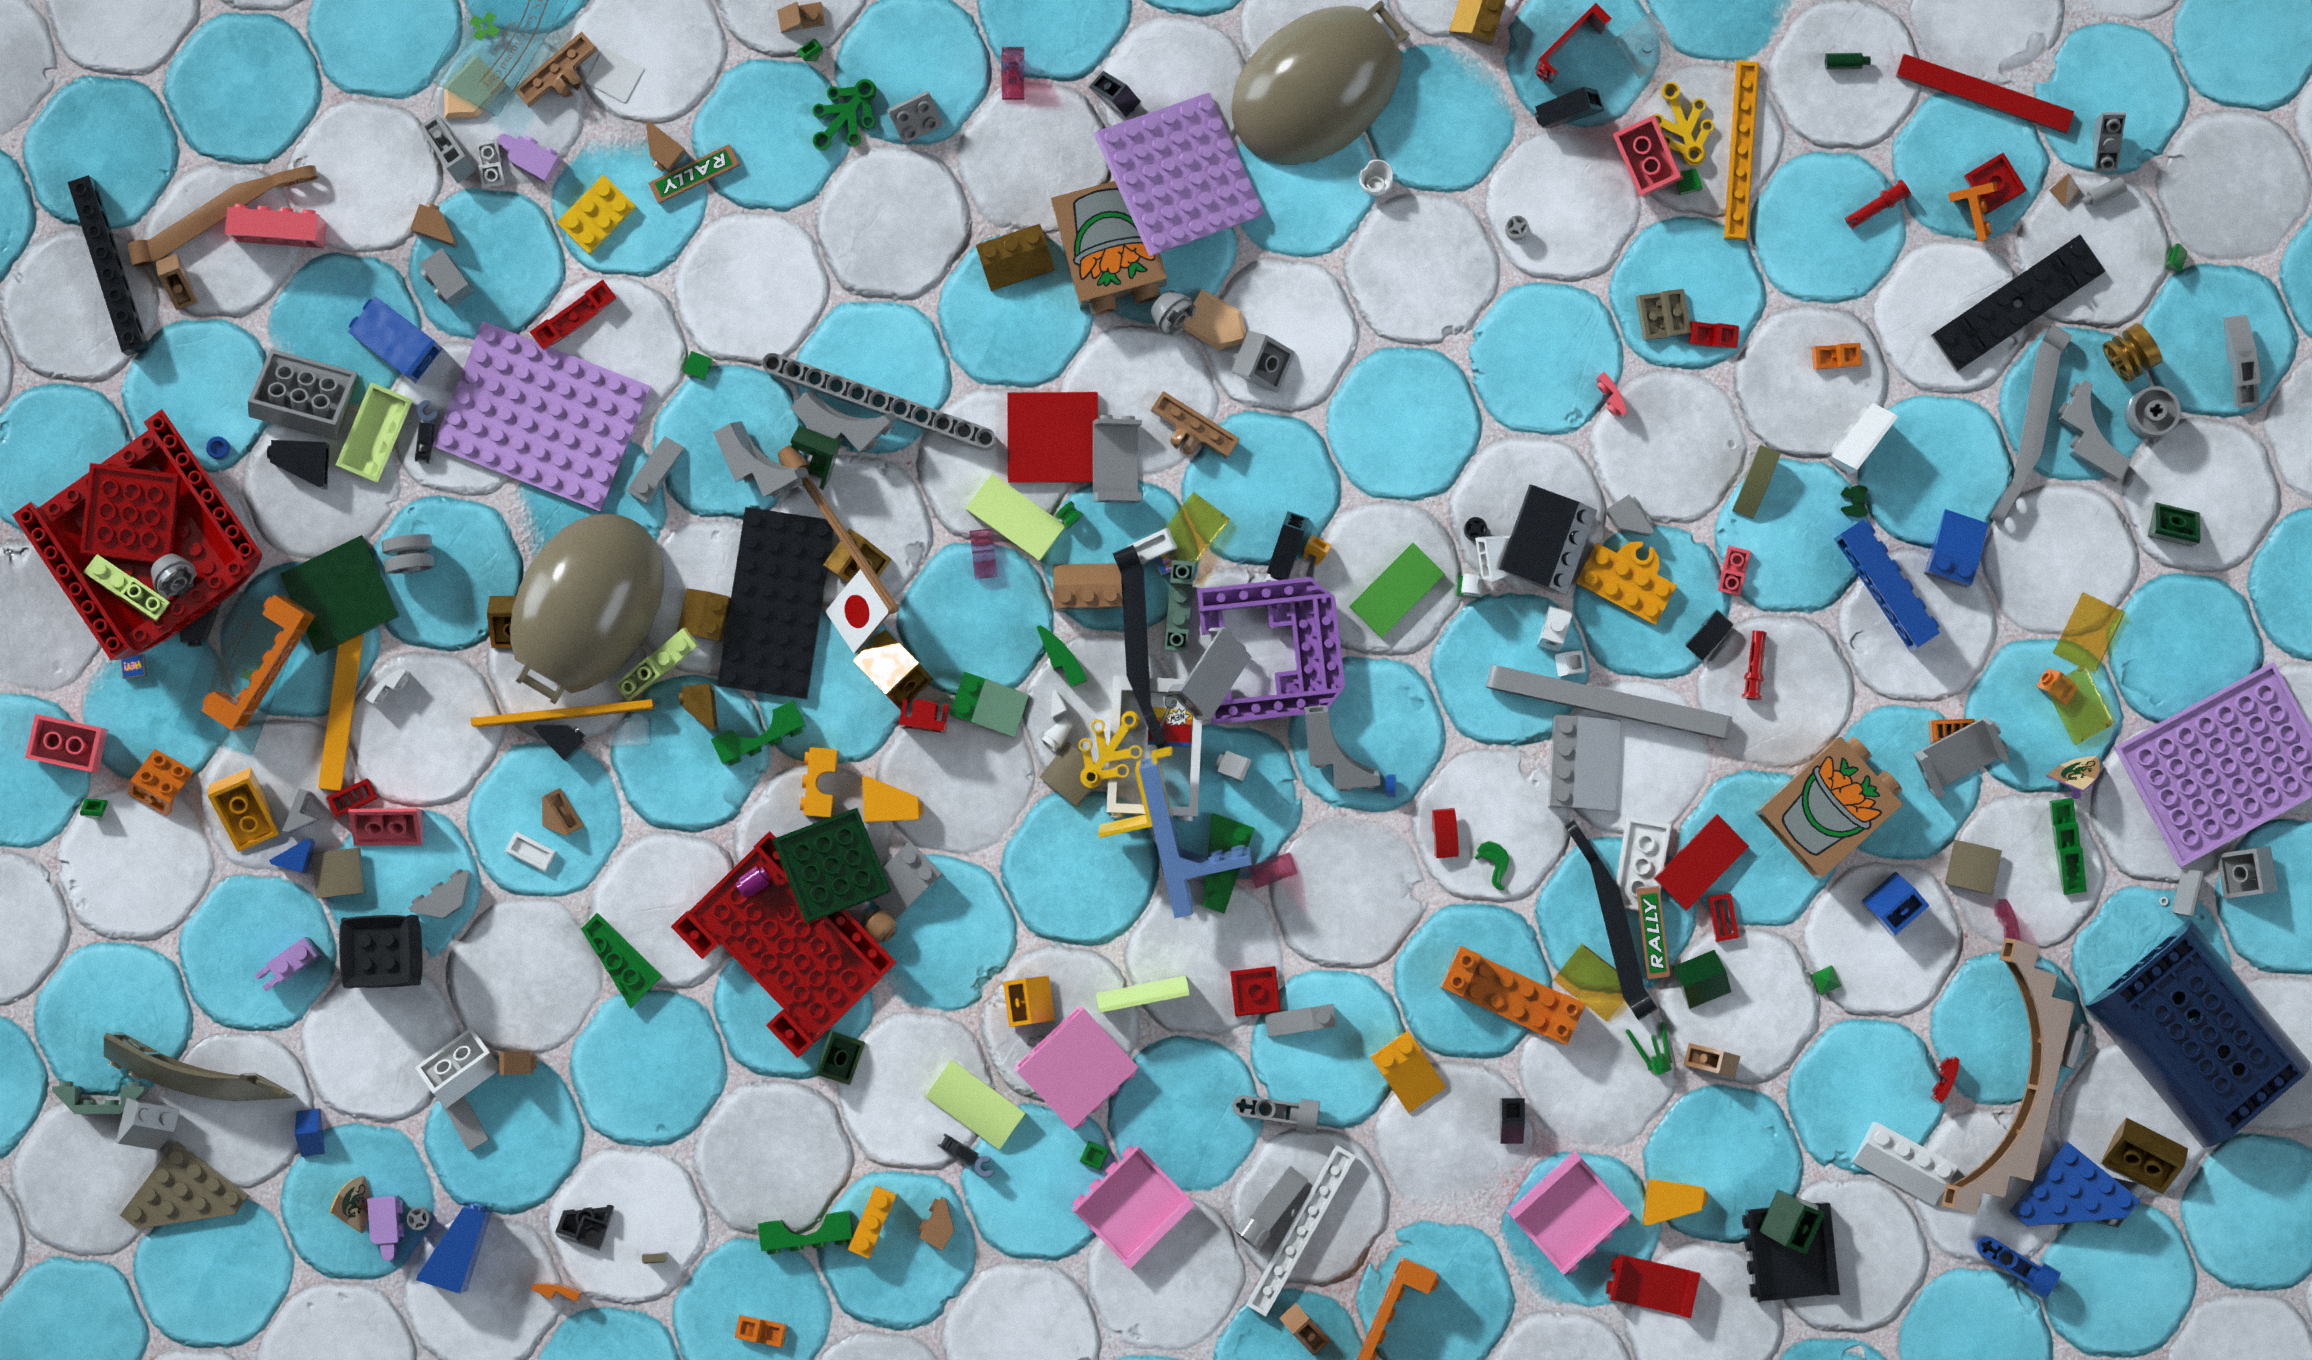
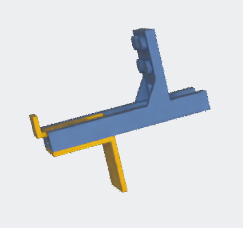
M1171 746L1152 750V758L1136 761L1135 773L1145 815L1100 824L1098 835L1099 838L1153 826L1175 919L1193 914L1192 907L1194 904L1188 883L1189 878L1249 866L1252 864L1251 848L1244 845L1234 846L1231 848V851L1222 852V850L1211 851L1208 856L1180 848L1159 759L1173 754Z

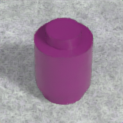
M755 866L739 878L736 886L745 898L748 896L752 897L770 885L769 879L771 876L765 867Z

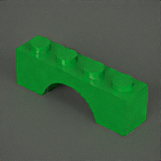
M792 700L773 709L772 723L769 729L761 736L744 738L733 730H729L712 738L711 741L722 764H728L730 767L741 762L740 757L749 754L752 757L762 752L761 748L768 744L770 747H773L783 742L782 738L789 734L791 737L801 734L803 732L802 728L806 727V724L795 701Z
M850 1210L827 1213L822 1226L816 1232L808 1235L792 1232L783 1220L758 1223L761 1251H767V1255L781 1253V1248L788 1247L790 1252L804 1250L803 1245L812 1244L813 1248L826 1247V1242L835 1241V1245L848 1244L849 1239H852L854 1236Z

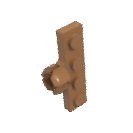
M581 31L513 90L529 108L552 89H555L562 97H570L573 93L568 85L571 84L576 91L582 85V79L576 73V68L596 52L597 48Z
M1164 391L1150 411L1176 428L1170 442L1174 448L1178 449L1184 440L1185 444L1181 451L1184 454H1192L1198 445L1203 444L1227 459L1240 439Z

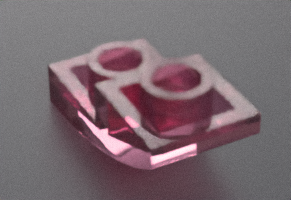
M1998 899V903H1995L1994 915L1998 917V922H2007V926H2004L2003 931L2004 938L2020 940L2017 918L2007 899Z

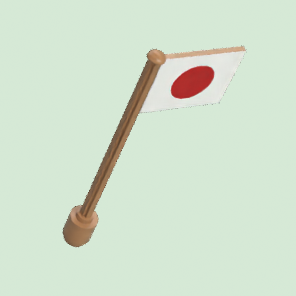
M788 445L779 451L778 457L782 466L809 469V464L800 451L791 448L792 445ZM810 477L802 480V485L860 568L825 611L855 654L858 653L890 614H894L899 610L900 605L896 604L815 484Z

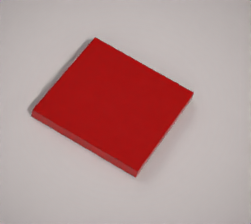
M1007 392L1008 483H1093V421L1098 419V392Z
M90 463L79 553L88 555L98 554L103 557L155 563L164 555L172 554L181 476L174 473Z

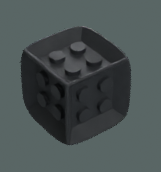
M374 915L342 918L339 930V955L343 987L352 989L419 986L422 979L423 957L422 934L418 915Z

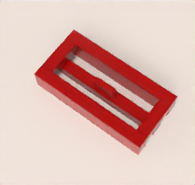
M1731 893L1707 897L1715 942L1739 938ZM1722 899L1727 901L1732 935L1728 934ZM1714 900L1718 902L1724 936H1720Z

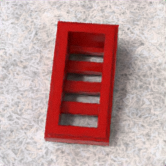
M367 778L327 796L325 801L334 819L348 814L349 809H358L378 798ZM362 786L364 787L368 795V798L364 799L363 794L360 790V787ZM355 790L360 802L356 803L351 793ZM344 795H347L351 806H347L343 798ZM336 799L339 800L340 805L342 807V810L340 811L338 810L337 805L334 801Z

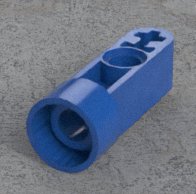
M1983 1235L1975 1241L1974 1247L1979 1255L2028 1283L2027 1290L2044 1300L2052 1292L2060 1277V1271L2045 1262H2042L2039 1266L1992 1237ZM1989 1240V1246L1997 1250L1994 1259L1992 1258L1994 1253L1985 1250L1982 1252V1242L1987 1243ZM2004 1252H2009L2012 1255V1261L2007 1265H2003L2000 1260ZM2029 1263L2031 1266L2027 1270L2025 1276H2021L2027 1264Z

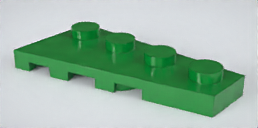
M1212 813L1208 855L1209 852L1215 850H1222V852L1231 851L1232 847L1238 845L1248 847L1254 827ZM1240 868L1206 875L1203 907L1225 914Z
M596 913L581 928L619 992H621L626 1000L627 1005L632 1009L663 975L599 913Z

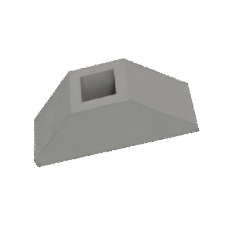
M2102 112L2096 118L2093 133L2094 172L2117 171L2126 118L2125 112Z
M459 869L450 875V881L445 884L443 882L436 884L431 888L432 893L426 897L422 894L411 901L413 905L408 909L414 913L448 918L465 906L472 874L469 870L462 871Z

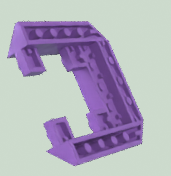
M1311 577L1197 589L1202 635H1211L1208 632L1210 628L1224 627L1222 611L1267 607L1269 628L1292 626L1296 670L1274 673L1277 695L1232 699L1230 689L1212 716V725L1305 715L1304 707L1327 705L1329 708L1343 691L1345 681L1335 596Z

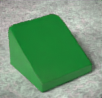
M1696 168L1681 172L1683 180L1676 182L1679 196L1702 190V183Z
M2177 243L2171 247L2165 265L2166 269L2178 273L2182 272L2187 251L2181 244Z

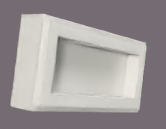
M1165 528L1131 544L1134 545L1142 565L1177 549L1169 528Z
M515 831L505 852L547 872L557 853Z

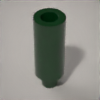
M1825 53V70L1862 69L1863 65L1871 64V57L1863 56L1862 53Z

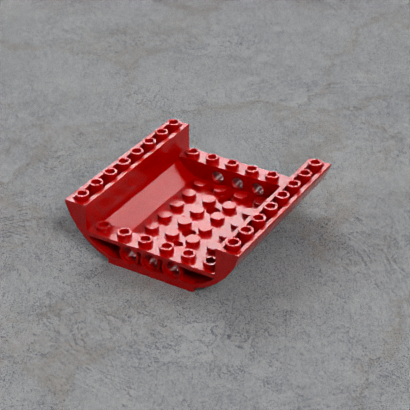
M163 409L144 421L148 428L145 433L101 463L104 465L174 473L181 476L172 554H177L191 562L195 567L197 576L193 580L195 586L181 597L175 595L166 599L170 604L157 621L118 599L83 573L96 556L79 553L89 472L40 507L30 501L12 514L111 661L132 657L162 642L168 641L213 607H216L237 592L238 588L254 573L262 559V552ZM101 556L155 592L151 576V568L154 563Z

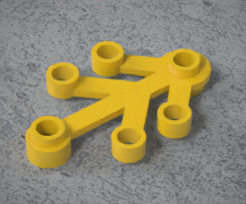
M1667 82L1661 89V96L1664 100L1669 101L1677 124L1664 119L1660 114L1654 115L1661 120V128L1681 136L1684 140L1685 145L1675 142L1669 135H1665V138L1669 141L1670 149L1682 154L1684 161L1688 165H1700L1706 155L1703 145L1708 134L1712 132L1714 123L1710 119L1703 120L1700 124V133L1695 142L1691 133L1700 113L1706 108V102L1701 98L1695 99L1692 103V111L1686 121L1677 98L1680 88L1674 82ZM1666 90H1673L1674 95L1668 96ZM1695 103H1702L1703 108L1697 109ZM1709 123L1711 129L1705 130L1703 124ZM1690 152H1696L1698 157L1696 159L1691 158Z
M1127 711L1122 715V724L1108 745L1104 733L1106 727L1104 721L1097 719L1092 722L1091 729L1096 735L1099 758L1094 764L1091 753L1093 743L1090 739L1083 738L1079 741L1078 747L1083 753L1085 768L1080 774V779L1084 786L1095 788L1102 783L1103 779L1117 776L1124 778L1130 774V768L1126 764H1120L1114 769H1102L1110 761L1126 758L1138 759L1142 756L1143 750L1138 745H1133L1129 749L1115 751L1129 729H1134L1139 725L1140 717L1136 712ZM1128 716H1132L1134 719L1131 725L1126 723ZM1096 722L1102 724V729L1099 731L1094 728ZM1083 741L1089 742L1090 746L1088 749L1082 748ZM1133 748L1139 749L1140 754L1138 756L1132 755ZM1122 766L1127 769L1125 775L1119 773V768ZM1090 772L1095 774L1094 781L1088 780L1087 776Z

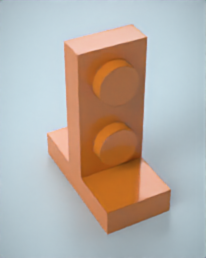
M1996 182L1948 193L1950 202L1968 198L1978 242L1990 239L1989 234H1992L1990 221H1986L1984 212H1987L1985 199H1981L1980 195L1998 191Z

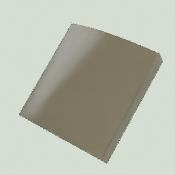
M1684 289L1668 290L1636 297L1643 341L1691 333Z
M1069 742L1064 745L1040 776L1044 782L1077 808L1093 789L1082 784L1080 774L1085 768L1083 753ZM1090 772L1087 776L1088 780L1094 781L1095 774Z
M1954 840L1945 884L1993 895L2002 850Z
M360 848L311 853L316 899L365 893Z

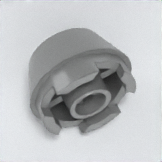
M1173 290L1162 294L1151 308V315L1158 330L1166 334L1169 333L1171 336L1182 331L1185 328L1182 324L1189 316L1193 318L1196 312V306L1192 304L1190 297Z
M177 554L162 556L151 568L154 590L165 599L175 595L181 597L195 586L193 580L197 573L195 572L194 565Z

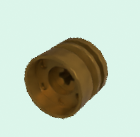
M2135 323L2122 332L2123 339L2116 335L2112 338V341L2108 340L2102 344L2105 357L2110 366L2126 383L2142 375V368L2148 371L2162 362V355L2155 340L2139 323Z

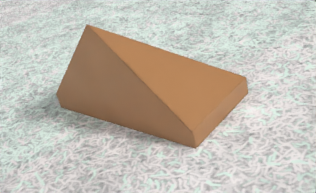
M561 788L542 797V826L567 836L581 829L584 825Z

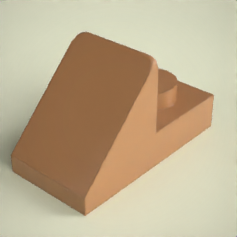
M795 2L777 10L781 33L825 26L821 2L799 5L798 2Z

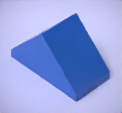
M307 838L270 859L269 862L275 866L307 873L315 841L313 838Z
M320 1108L297 1111L295 1138L301 1157L325 1154Z

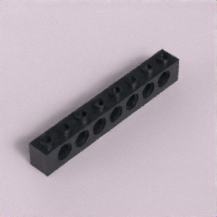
M89 175L69 181L67 183L121 352L130 356L148 350L149 346L96 181Z

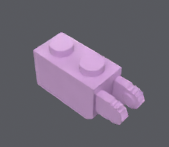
M505 133L498 136L497 142L501 148L509 152L508 158L512 165L545 184L549 183L561 162L557 157L558 153L549 147L543 149L537 146L538 141L529 136L523 138L519 135L517 139Z
M303 937L266 963L267 966L254 976L258 980L272 971L275 978L266 982L263 986V989L267 991L279 982L289 980L322 955L309 937Z
M399 1195L368 1198L370 1240L374 1244H380L383 1260L392 1261L398 1256L397 1242H401L402 1237L405 1236V1226L400 1221V1214H403V1202L399 1200Z

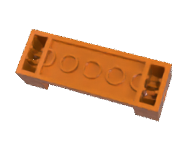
M270 596L263 605L265 610L262 614L283 627L284 631L281 630L274 639L275 645L272 650H268L261 660L263 664L260 669H256L249 679L251 683L248 688H244L237 699L226 691H213L202 702L204 707L201 711L230 730H244L316 616L287 596Z
M1458 946L1440 985V988L1563 1045H1568L1586 1003L1555 991L1490 961L1463 946Z
M1401 1256L1357 1360H1375L1377 1356L1375 1351L1377 1343L1382 1344L1387 1332L1384 1329L1386 1322L1391 1323L1396 1312L1393 1308L1395 1301L1400 1302L1405 1289L1402 1285L1406 1284L1429 1295L1430 1290L1435 1291L1439 1282L1438 1273L1435 1270Z

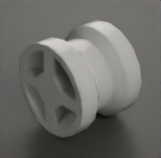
M1512 216L1505 226L1507 237L1515 241L1523 239L1529 228L1528 221L1522 216Z
M425 1207L414 1208L407 1216V1223L414 1230L428 1228L433 1220L431 1211Z

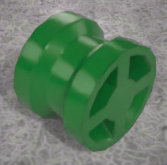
M1072 501L1068 502L1055 514L1057 519H1061L1064 522L1066 529L1074 525L1083 516L1081 511L1076 510L1075 504Z

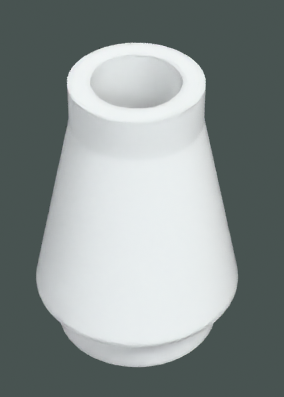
M1063 717L1043 734L1042 743L1054 752L1057 749H1061L1073 724Z

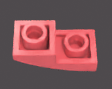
M1603 371L1595 380L1598 383L1596 386L1603 394L1606 395L1608 393L1611 395L1605 402L1608 405L1606 407L1607 410L1614 417L1618 415L1622 418L1627 413L1623 398L1614 382Z
M1728 545L1718 591L1740 596L1751 553L1750 550Z

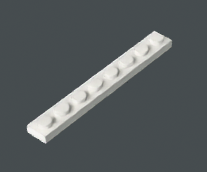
M1335 1145L1246 1306L1267 1316L1356 1158L1355 1155Z

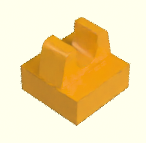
M1311 535L1304 548L1303 558L1307 559L1312 554L1316 556L1314 564L1318 565L1325 559L1331 544Z

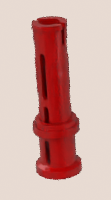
M1900 179L1897 181L1898 184L1892 188L1882 190L1878 198L1851 215L1846 216V223L1848 224L1856 219L1849 225L1853 230L1887 207L1893 208L1895 203L1901 199L1911 197V192L1905 182Z
M1752 631L1748 673L1744 675L1746 682L1745 691L1742 694L1743 699L1762 700L1760 691L1761 683L1764 681L1762 664L1767 632Z

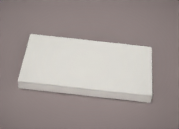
M1626 817L1615 881L1620 888L1625 909L1639 911L1636 888L1659 886L1661 894L1662 887L1653 878L1665 867L1671 824Z

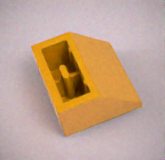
M1049 975L1003 982L1009 1027L1055 1021Z

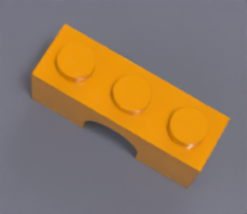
M810 747L809 752H805L804 765L808 766L807 775L803 774L802 788H806L805 797H801L800 811H804V816L833 817L834 795L821 793L817 783L822 774L837 773L839 752L837 749Z
M879 1185L874 1187L848 1247L849 1251L868 1259L871 1257L882 1227L897 1197V1193Z

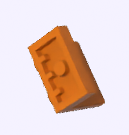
M154 749L130 780L128 795L168 816L172 811L174 798L193 775V770Z

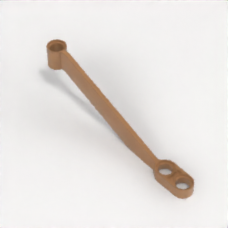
M316 166L298 167L278 172L271 176L235 184L151 239L136 240L128 243L132 267L146 266L168 256L227 217V207H234L235 204L247 205L275 187H286L317 179Z

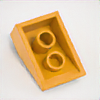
M251 767L209 784L207 796L237 852L280 834L262 787Z
M1409 1031L1404 1032L1370 1056L1408 1113L1446 1088Z

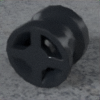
M1479 517L1470 518L1464 525L1465 537L1471 541H1476L1475 538L1484 537L1487 532L1486 522Z

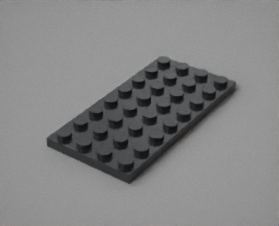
M745 507L717 686L808 699L828 568L823 564L830 556L834 533L833 528L826 519Z

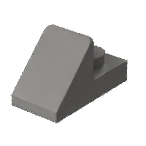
M301 788L298 789L282 831L292 833L320 821L317 818L304 814V811L308 810L311 806L313 798L310 796L312 792Z

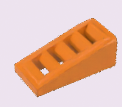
M1975 719L1929 721L1930 744L1948 736L1947 725H1951L1952 734L1956 732L1955 724H1959V728L1962 729L1964 724L1970 725L1975 722ZM1938 725H1942L1943 738H1939Z

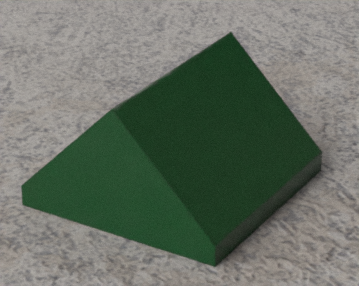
M2155 502L2147 537L2190 547L2195 546L2201 540L2200 512Z
M1715 950L1672 966L1689 1009L1732 992L1726 970Z
M830 1030L815 1074L850 1085L865 1042Z

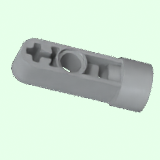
M1242 1095L1234 1099L1232 1108L1237 1115L1242 1117L1297 1124L1296 1130L1316 1133L1320 1101L1301 1098L1300 1104ZM1245 1099L1246 1104L1254 1105L1253 1101H1258L1255 1106L1256 1115H1251L1252 1109H1245L1244 1113H1241L1237 1103H1241ZM1263 1103H1269L1272 1106V1112L1268 1116L1261 1115L1259 1111ZM1287 1105L1291 1106L1289 1120H1285Z
M1289 1166L1250 1217L1246 1215L1234 1231L1255 1249L1260 1250L1271 1236L1269 1233L1270 1229L1305 1186L1308 1179L1292 1166Z

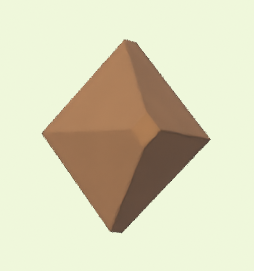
M2069 173L2049 190L2064 207L2081 193V190Z

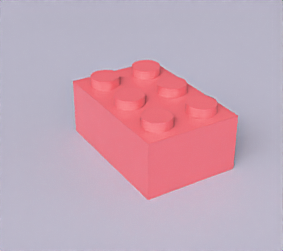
M1655 115L1613 133V137L1640 197L1643 198L1683 180V176Z
M35 714L25 758L98 774L108 729Z

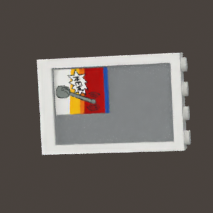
M1113 676L1110 741L1122 724V715L1127 711H1134L1139 715L1140 723L1136 728L1129 729L1115 751L1129 749L1133 745H1138L1142 748L1143 754L1138 759L1126 758L1109 762V769L1117 768L1120 764H1126L1130 768V774L1127 777L1121 778L1117 776L1108 778L1106 812L1111 813L1112 818H1125V814H1134V817L1145 815L1135 766L1136 761L1152 758V750H1157L1127 676ZM1150 677L1151 705L1169 747L1172 746L1173 749L1172 755L1159 758L1173 816H1179V821H1193V817H1198L1202 720H1196L1168 692L1172 684H1184L1186 679ZM1128 716L1126 723L1129 725L1133 724V717ZM1138 748L1132 749L1133 756L1140 754ZM1122 766L1119 768V773L1125 775L1127 769Z

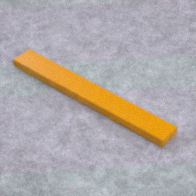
M1736 61L1724 239L1747 240L1759 62Z
M364 634L338 646L318 785L320 789L340 791L343 788Z
M649 699L471 718V726L481 728L648 711L655 709V701Z

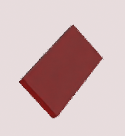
M1715 814L1653 879L1687 911L1749 845L1718 814Z

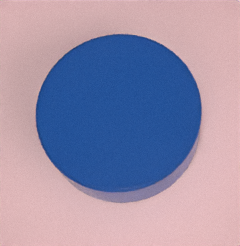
M216 436L207 442L206 450L209 456L221 460L229 455L230 444L223 437Z
M1394 774L1386 776L1385 793L1387 797L1396 796V775Z

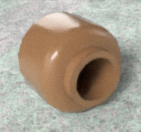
M873 909L864 917L866 922L863 928L877 942L883 941V943H886L897 932L895 929L897 926L896 920L884 909L878 911Z

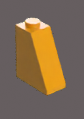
M862 776L865 823L920 820V815H924V803L919 802L918 796L868 776Z
M1648 1178L1642 1224L1649 1226L1701 1211L1702 1205L1706 1206L1708 1192H1704L1705 1187Z

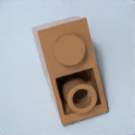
M942 1196L940 1200L935 1198L929 1209L932 1212L929 1220L923 1219L917 1231L921 1232L919 1238L943 1251L955 1228L947 1199Z

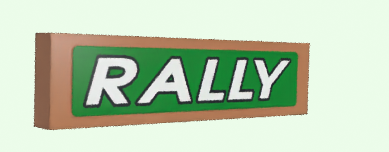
M729 144L649 182V185L658 204L740 165Z
M1659 886L1636 888L1647 979L1670 977Z

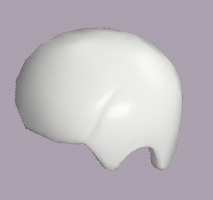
M1383 160L1369 161L1367 166L1360 172V187L1365 193L1372 196L1387 193L1393 185V169L1389 163Z

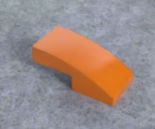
M1861 343L1811 347L1813 370L1862 366Z
M535 1283L531 1287L532 1290L549 1299H553L558 1292L576 1302L583 1293L575 1288L557 1283Z
M739 1315L735 1338L783 1347L788 1324Z

